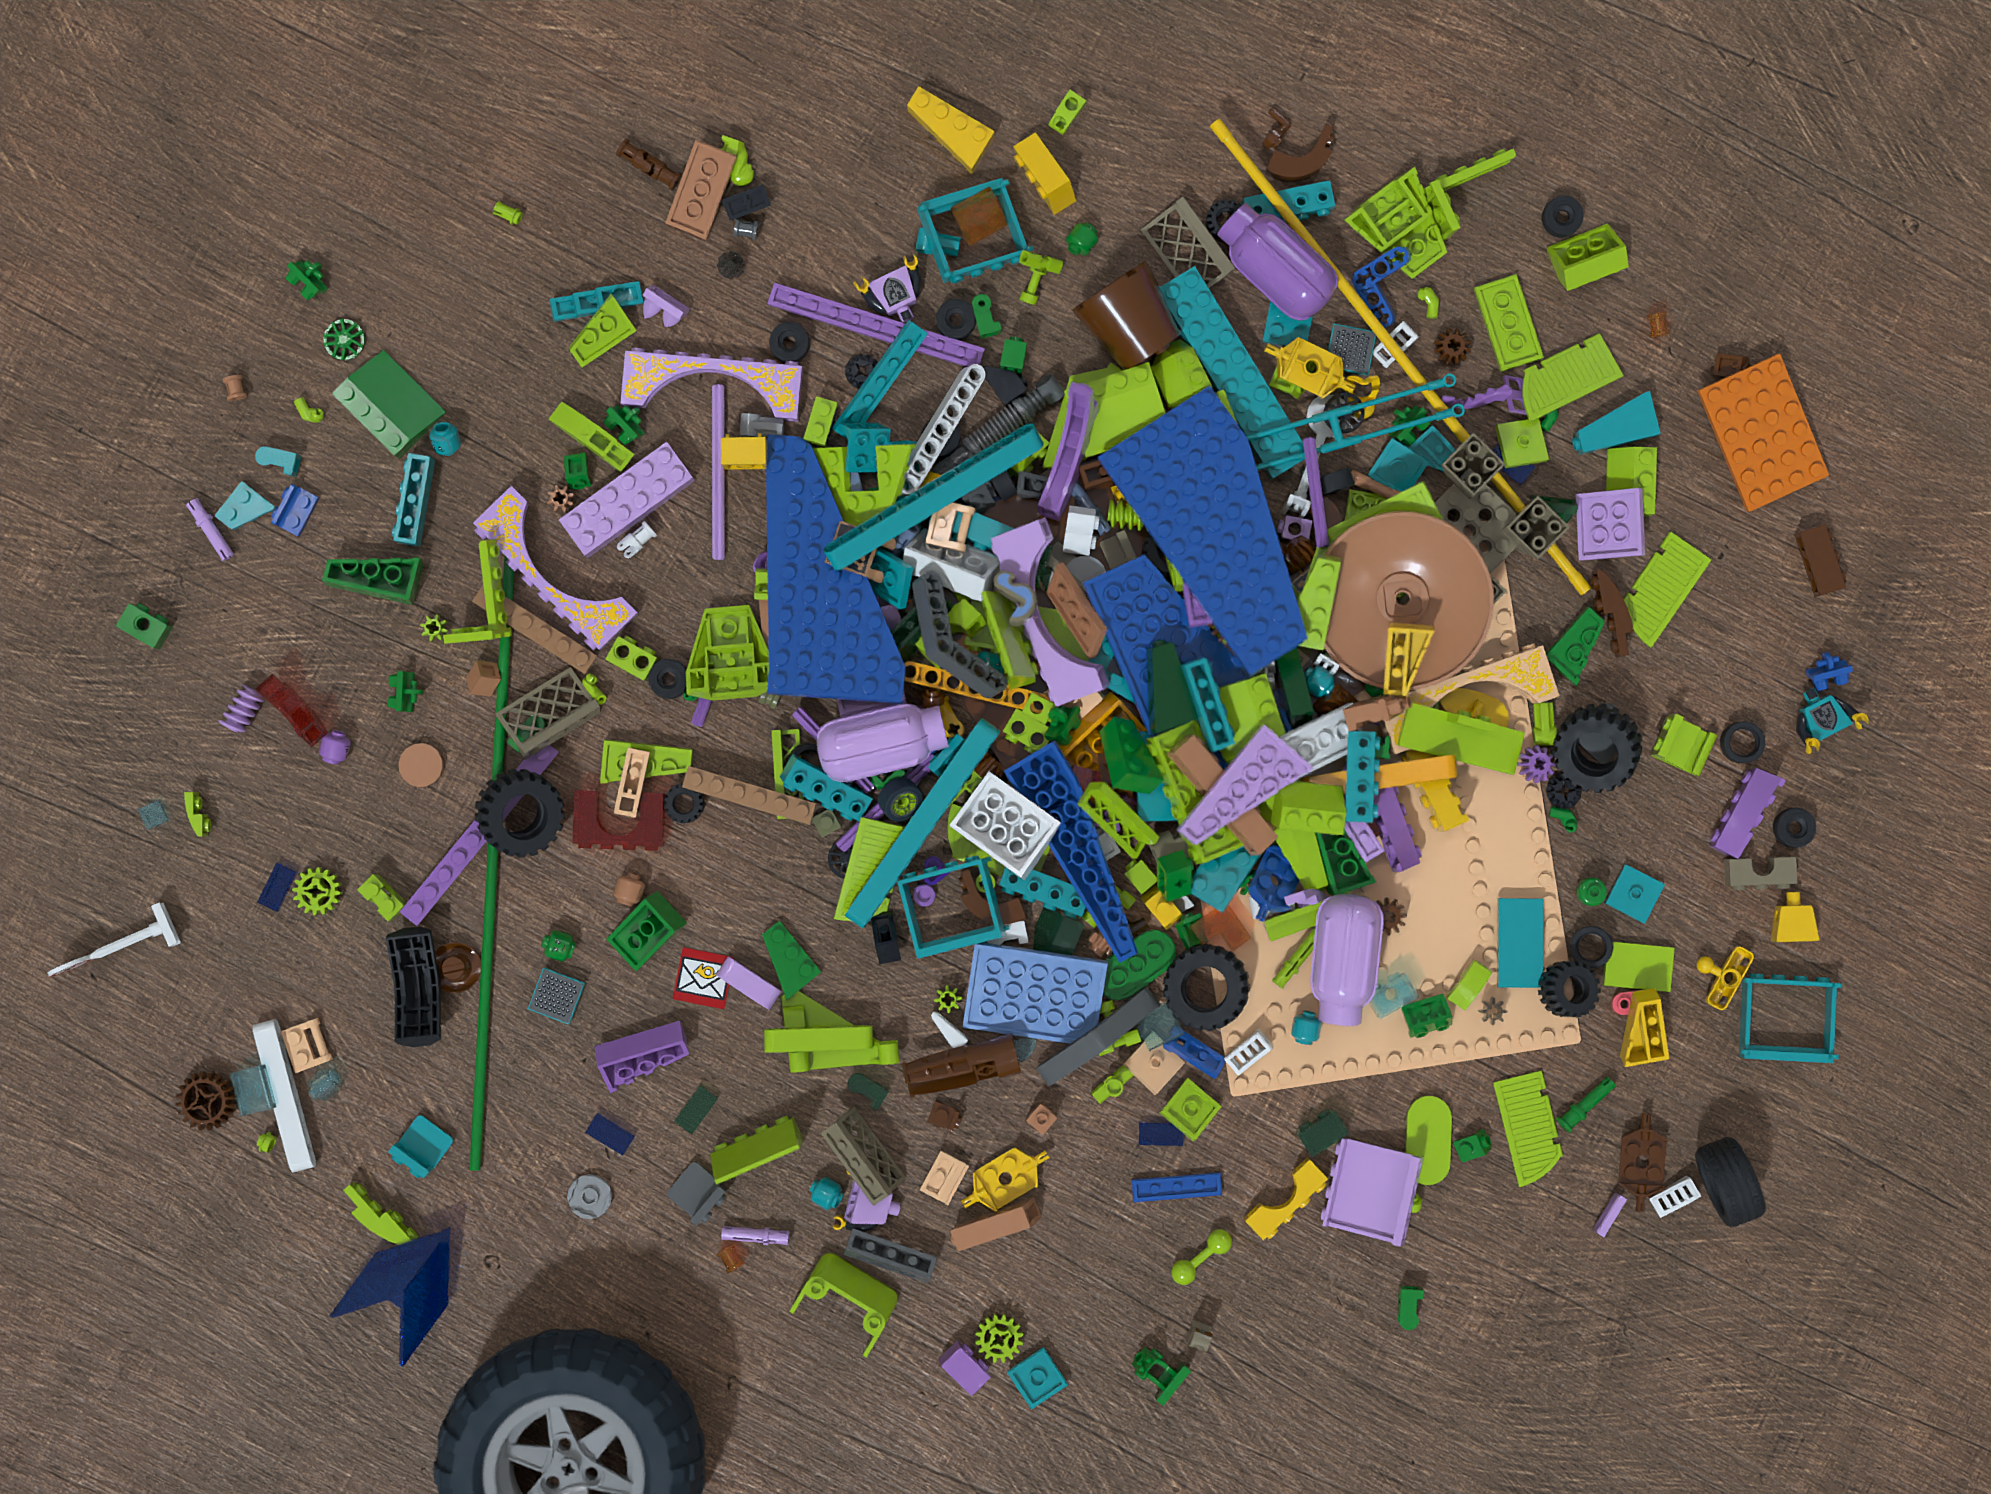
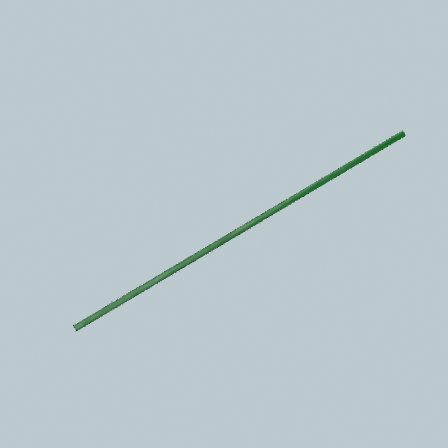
M504 555L503 590L505 597L513 601L515 571L506 563L508 558ZM511 636L500 638L498 670L501 680L497 685L495 713L507 706ZM496 715L492 763L493 781L497 779V774L503 772L506 732ZM489 843L487 850L469 1170L480 1171L499 854V851Z

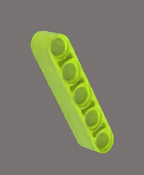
M872 1025L764 1029V1052L768 1053L873 1048Z

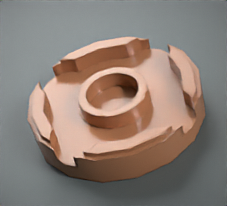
M425 743L413 744L407 747L399 760V772L402 778L408 784L416 787H427L436 783L444 769V762L440 752L435 747Z

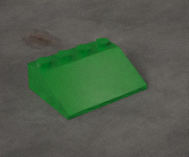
M384 350L350 375L332 393L399 459L446 413Z

